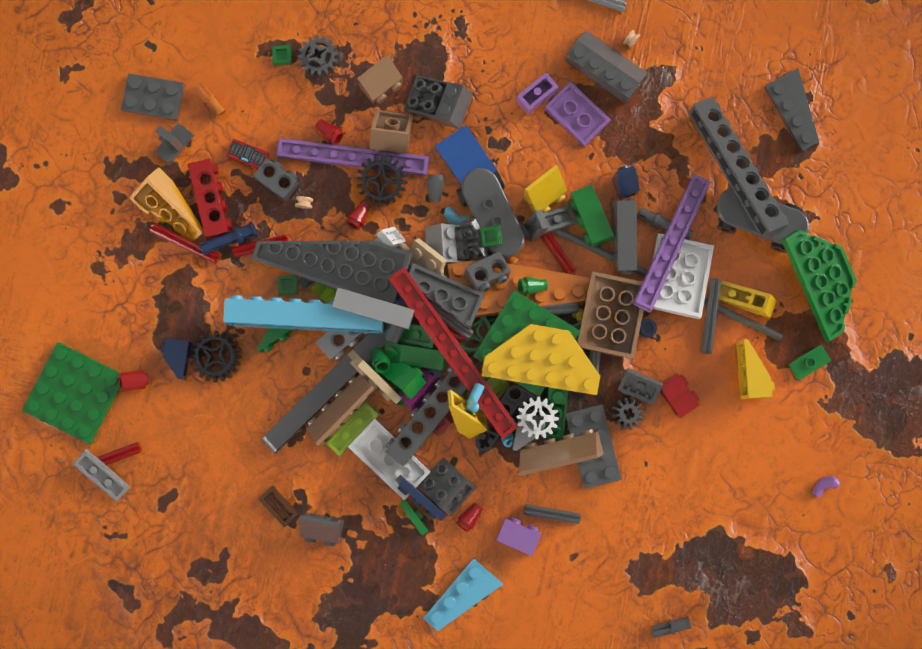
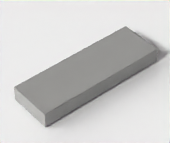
M85 449L72 463L116 502L131 487L88 449Z

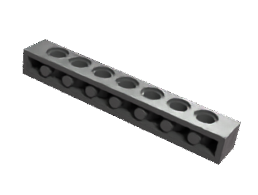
M713 97L693 104L688 115L762 240L782 233L789 225L787 217L780 210L776 199L771 195L767 184L762 180L757 167L753 165L748 152L744 150L739 137L732 130L730 122L723 115L719 104L716 103Z

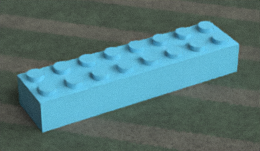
M232 295L230 299L225 298L223 322L229 326L383 334L385 322L333 308V301H329V304H323L321 300H309V303H304L301 299H290L289 302H284L282 298L274 297L270 298V301H265L262 297L255 296L250 297V300H246L242 296Z

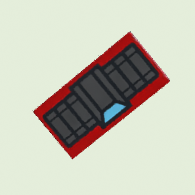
M233 138L226 156L259 169L265 159L268 158L269 153Z

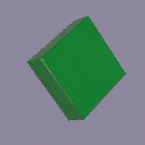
M291 45L272 46L273 66L293 65Z
M500 225L480 228L483 247L503 244Z
M278 276V295H298V276Z

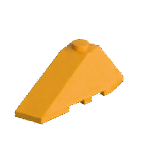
M159 167L129 197L143 212L148 215L150 213L158 217L159 222L163 224L165 222L173 226L174 231L193 242L204 232L173 180Z

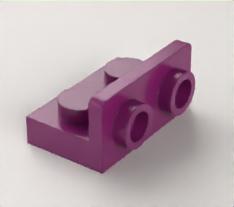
M424 368L420 370L423 373L422 377L426 384L412 399H409L401 392L398 393L402 398L401 400L412 412L416 408L420 409L424 405L422 400L429 392L433 394L437 389L435 384L438 380Z

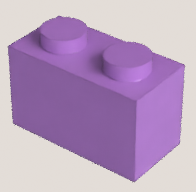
M546 72L517 96L516 102L529 116L556 94L559 86Z
M511 516L509 519L505 518L496 541L533 556L542 535L538 532L539 528L530 524L527 527L520 525L521 521Z

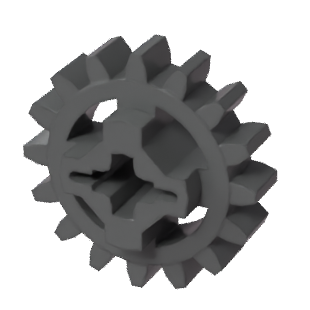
M316 35L315 40L308 37L309 43L303 41L304 48H299L301 55H298V59L301 60L300 66L305 67L304 71L306 73L311 71L313 77L316 73H318L319 77H322L323 72L328 76L329 69L335 70L333 64L337 65L339 63L335 59L339 57V52H335L337 46L333 45L331 39L327 42L326 36L319 39L318 35ZM316 54H319L321 58L318 59V57H316ZM331 55L330 61L328 62V64H326L327 59L330 58Z

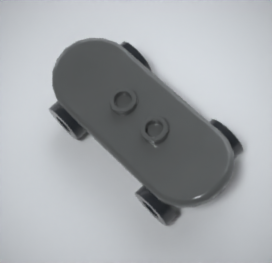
M476 168L466 174L462 182V189L456 190L457 196L463 208L469 207L480 228L500 225L503 244L487 247L488 257L499 251L503 258L512 257L520 252L524 241L530 239L524 224L518 222L503 191L505 186L498 171L493 173L485 168Z
M732 187L724 191L717 202V213L723 221L718 222L717 229L730 234H735L736 229H740L760 237ZM778 203L780 210L787 217L789 225L782 233L767 238V240L772 241L771 249L787 253L781 239L795 230H801L808 234L809 221L803 214L802 208L792 204L783 205Z

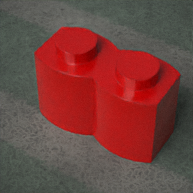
M676 373L663 382L660 393L678 418H682L699 406L697 402L699 397L694 391L688 389L687 385L689 383L686 378Z

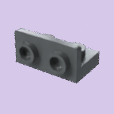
M627 368L623 378L620 379L618 390L627 396L631 395L644 403L654 405L663 382Z

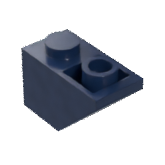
M625 165L618 168L612 181L619 200L638 194L640 189L635 166L629 167Z

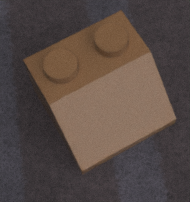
M388 55L357 78L360 89L373 105L384 102L387 99V95L392 91H398L403 83V77Z
M376 110L371 127L370 149L407 154L414 115Z

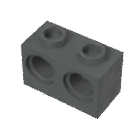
M266 158L253 177L284 201H287L299 185L296 179L298 176L290 170L285 172L281 169L282 165L275 159L270 161ZM268 169L275 170L274 175L271 177L265 176ZM283 180L290 181V185L287 188H281L280 185Z
M499 251L467 266L464 275L471 288L483 293L496 283L498 285L505 283L509 278L511 270ZM492 268H499L501 272L496 273ZM480 275L484 278V280L479 281L475 278V276Z

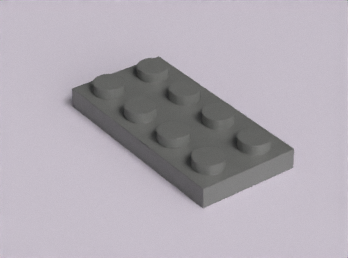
M603 404L566 413L569 433H574V437L582 435L581 431L593 429V432L599 433L604 453L598 458L577 463L583 488L586 489L622 480Z

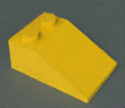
M557 165L525 188L523 201L533 213L542 210L543 213L549 212L551 205L555 202L558 205L566 198L565 195L568 190Z
M748 339L736 342L741 400L772 397V393L775 392L774 382L771 381L769 373Z

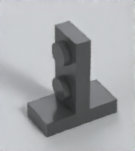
M179 123L171 132H168L160 125L156 132L159 134L160 137L158 139L162 143L155 153L171 165L194 135Z
M569 205L543 213L542 210L535 211L524 226L528 232L529 241L533 242L537 241L541 235L573 226L577 223V220Z

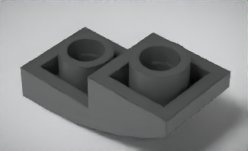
M476 218L463 221L459 226L464 236L468 239L464 246L469 256L473 260H481L488 257L487 247L482 246L480 226Z

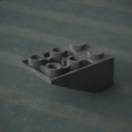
M417 75L403 110L436 123L460 129L473 94L463 85Z

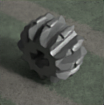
M627 397L623 398V403L618 400L616 403L620 408L612 407V410L616 411L617 414H613L611 417H618L614 424L618 425L622 422L621 429H625L627 424L629 430L633 428L632 423L635 427H639L640 425L636 420H644L643 417L639 416V414L644 413V410L638 411L637 408L642 404L637 403L634 406V398L630 400V403ZM630 409L632 417L626 419V415L623 412Z

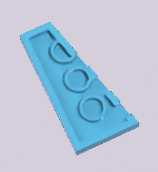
M473 558L423 619L439 631L502 586L503 583Z

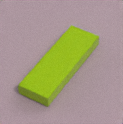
M366 402L341 426L326 444L338 456H341L348 446L380 414Z

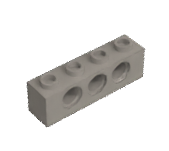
M328 331L315 343L330 360H339L345 355V349L349 346L353 348L360 341L358 338L361 335H368L369 333ZM339 335L344 336V343L337 346L335 338Z

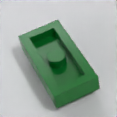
M411 323L409 329H405L400 338V342L435 348V344L422 326Z

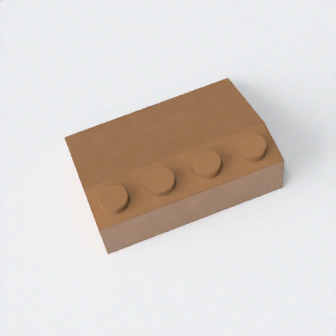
M592 271L577 341L582 349L627 360L634 359L644 310L633 305V302L643 282Z
M361 374L359 376L354 375L348 381L349 386L345 390L340 389L334 396L336 399L331 404L328 402L321 409L323 413L318 418L314 416L307 423L309 427L306 431L318 446H325L326 442L341 426L378 392Z
M593 429L581 431L582 435L574 437L573 433L562 436L563 440L560 441L552 438L544 440L543 445L537 446L536 442L525 445L526 449L520 452L519 475L523 476L602 456L604 453L599 433L593 432Z

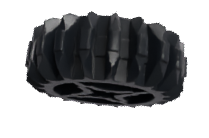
M375 155V162L368 158L367 162L369 165L361 164L365 170L359 169L357 171L359 174H362V177H356L357 181H362V184H358L357 188L363 187L364 189L359 194L367 193V196L364 198L365 201L370 197L373 198L371 201L372 205L378 200V206H382L383 200H385L386 206H389V199L395 203L397 202L394 197L395 195L399 198L402 197L399 190L406 191V188L402 187L401 184L408 183V181L402 180V177H406L407 173H400L404 166L397 168L398 160L394 164L391 163L393 160L392 156L388 158V161H385V155L381 156V160ZM380 164L377 176H367L372 167ZM386 165L394 170L397 179L387 176ZM380 175H383L384 179L391 182L383 183L384 186L381 188L380 182L372 179L380 178ZM367 182L377 186L378 195L370 191ZM387 185H397L390 195L384 196Z
M217 330L214 331V336L211 332H207V339L204 335H200L202 342L195 340L194 343L198 347H191L195 354H191L190 358H195V361H192L190 364L192 366L197 365L194 372L201 371L199 377L203 378L206 375V381H210L213 376V382L215 383L218 382V377L224 382L225 374L228 378H232L230 371L237 373L238 370L234 366H241V363L236 362V360L242 359V355H237L236 353L242 349L240 347L234 348L238 341L231 342L233 336L229 335L226 338V332H222L219 337V331ZM214 341L223 342L216 349H211L207 346ZM227 346L231 353L230 362L224 357ZM203 351H204V352L207 354V356H208V359H207V361H206V363H205V364H206L205 367H204V365H203V363H202V352H203ZM210 352L216 354L219 352L218 357H220L219 359H221L222 361L215 360L213 362L214 356H212L213 354H211ZM216 364H221L224 367H226L225 369L219 372L209 371L211 368H214Z

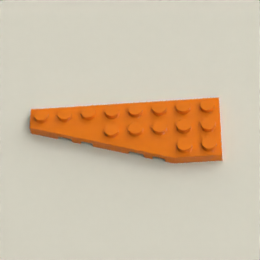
M480 260L447 264L449 279L471 288L464 275L465 268ZM507 263L511 270L508 280L500 285L496 283L489 290L483 292L485 296L475 318L499 315L513 290L518 292V280L523 277L547 280L548 288L546 291L525 296L539 306L577 302L578 304L586 303L590 278ZM492 268L496 273L501 272L499 268ZM480 275L475 276V278L479 281L484 280V278Z

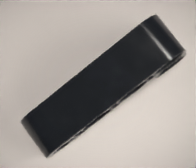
M512 385L507 389L500 402L502 405H507L510 408L509 415L512 416L517 406L524 409L523 402H526L529 398L536 401L537 397L518 385ZM511 389L519 390L520 397L518 399L510 397L509 392ZM527 409L526 412L532 413V412L534 411V409H533V410ZM489 420L487 421V432L494 435L495 438L492 439L490 437L487 441L489 446L481 448L479 440H484L487 435L483 433L478 435L475 445L482 452L489 451L499 437L497 432L490 431Z

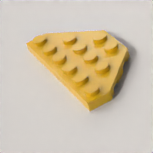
M533 324L527 325L520 332L485 355L481 376L593 395H597L600 381L599 373L570 331Z

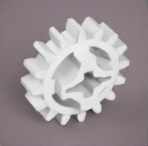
M537 397L535 402L532 398H529L530 403L523 402L525 408L518 409L521 415L516 416V418L521 419V422L517 425L524 427L521 431L522 433L529 432V438L532 434H535V439H538L540 434L543 438H546V432L552 434L551 428H557L554 421L559 420V418L555 417L554 414L558 410H552L554 404L548 405V399L546 398L543 402L540 401V397ZM535 405L534 411L531 414H525L529 407ZM542 406L548 409L550 415H546L542 411ZM537 409H539V415L543 416V420L539 421L538 427L536 420H532V416L536 415ZM525 421H530L533 424L534 430H531ZM545 422H550L548 427L541 431V425Z

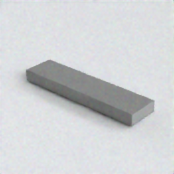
M337 288L332 305L333 308L405 329H409L414 314L413 309L341 288Z

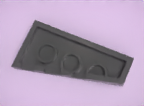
M797 68L764 87L765 91L800 151L803 152L819 143L799 69Z

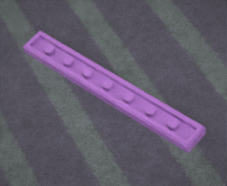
M279 138L276 155L277 158L356 168H363L361 166L362 163L369 165L367 162L368 158L375 162V155L378 156L379 160H381L382 155H385V161H388V158L392 156L393 160L391 163L394 164L398 160L399 164L396 167L404 166L400 173L427 176L429 156L397 154L389 151ZM380 164L372 167L371 169L379 170ZM386 165V171L394 172L392 168Z
M696 174L692 175L633 305L649 313L652 311L711 183L710 181Z

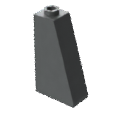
M637 200L611 201V220L614 234V268L620 271V274H632V270H637Z

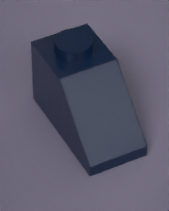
M166 338L161 345L162 357L178 379L186 380L192 342Z

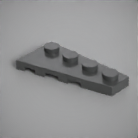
M413 263L409 274L425 297L470 330L485 293Z

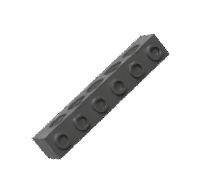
M451 367L447 370L449 373L445 379L441 377L435 384L437 389L433 394L429 392L422 400L424 405L412 412L410 415L411 421L408 424L404 422L397 432L400 434L397 438H391L385 446L387 448L385 452L403 467L450 411L448 400L445 403H440L437 401V395L442 392L448 395L447 391L452 390L459 396H462L467 390L461 381L457 388H452L449 385L451 378H458ZM429 407L434 408L436 411L433 418H427L424 414L425 410ZM417 422L423 425L421 433H414L412 430V426ZM405 437L411 441V445L407 449L400 446L401 439Z

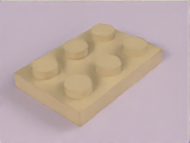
M354 350L348 354L352 359L350 364L388 402L392 399L397 404L402 399Z

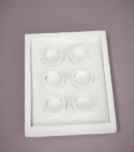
M657 234L652 261L665 234ZM684 239L653 309L701 319L714 249L713 245Z

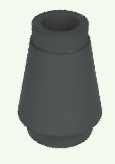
M428 174L426 183L429 201L441 202L445 182L443 175Z

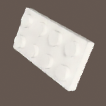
M374 419L348 447L405 500L410 494L404 495L397 488L399 486L395 481L397 477L401 474L413 486L417 487L431 471L414 455L404 467L385 452L387 450L385 446L391 438H396Z

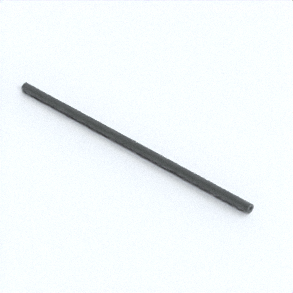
M563 229L557 230L556 235L614 262L613 253L599 246L592 249L590 244L587 245L584 239ZM638 265L637 270H632L644 277L648 272L647 269ZM705 298V300H704V306H706V307H707V300H708L707 298ZM718 304L717 312L779 342L781 341L782 334Z

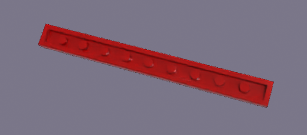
M402 268L388 278L408 308L414 310L413 315L469 394L475 383L484 386V390L477 403L499 436L503 439L518 428L406 268Z

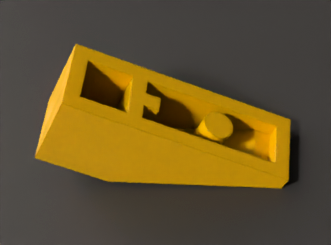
M721 280L719 301L771 318L777 301L771 294Z
M452 390L447 391L449 409L457 431L460 434L471 439L488 430L487 418L480 409L475 413L468 411L465 406L467 400Z

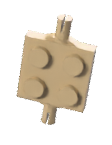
M421 239L414 240L411 248L403 242L399 245L398 249L413 254L408 266L409 269H411L414 263L446 277L444 275V267L447 260Z

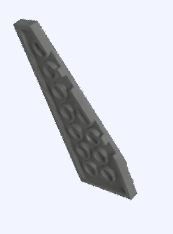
M257 241L252 260L335 289L341 288L395 304L399 294L388 278L404 267L407 270L413 254L378 241Z

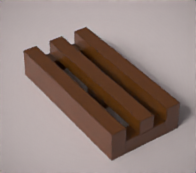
M274 485L259 498V501L283 527H286L299 515L297 510ZM271 492H273L283 502V504L293 513L292 515H290L280 505V503L270 494ZM266 497L286 516V521L265 500Z

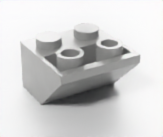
M441 223L425 227L426 244L447 260L446 265L449 263L471 261L468 251L464 246L468 239L464 236L459 225Z

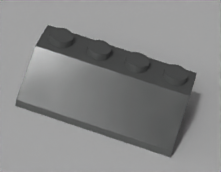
M585 31L577 39L565 57L566 63L624 103L628 102L647 75V72L588 31Z

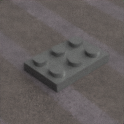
M128 73L121 110L128 113L178 121L185 84Z

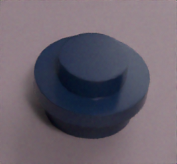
M643 319L639 334L644 338L654 336L657 331L656 323L651 319Z

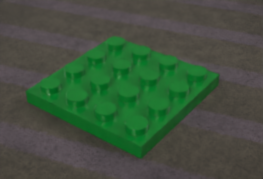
M513 290L473 357L483 362L485 355L492 352L529 324L568 330L574 339L577 338L580 330ZM515 382L540 397L545 389V386Z
M57 342L21 411L92 445L120 391L118 380L120 372Z

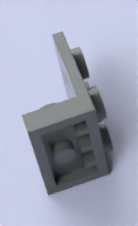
M442 458L418 485L423 492L450 516L477 488L445 458Z

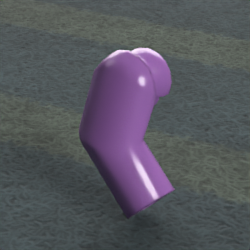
M835 476L822 477L818 480L811 494L820 498L825 489H836L839 487L840 482Z

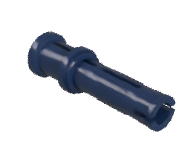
M250 221L249 224L240 228L234 227L227 234L200 243L199 247L204 256L236 242L241 244L243 240L253 236L256 238L258 234L253 222Z

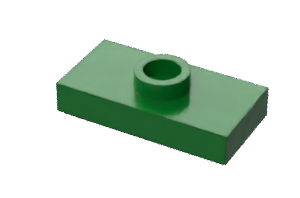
M818 345L787 365L796 380L799 381L829 363L831 359L822 345Z
M407 499L402 501L400 506L421 535L427 533L429 530L421 520L424 517L418 508L414 510Z

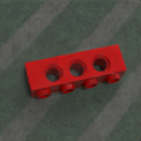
M210 158L189 163L188 168L205 237L211 240L229 233L230 229H232L230 217L227 218L225 211L228 210L226 200H222L221 192L224 191L221 181L217 180V174H219L217 164L213 163ZM211 177L210 183L203 185V179ZM215 195V201L207 203L208 196ZM214 213H220V218L217 221L211 220Z

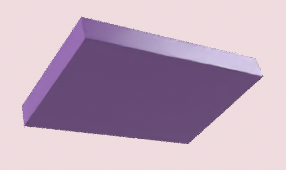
M571 81L544 107L583 147L611 121Z

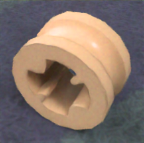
M632 30L623 44H628V48L631 49L639 39L640 34L636 35L635 31Z
M296 197L298 203L295 204V207L312 209L311 202H313V198Z

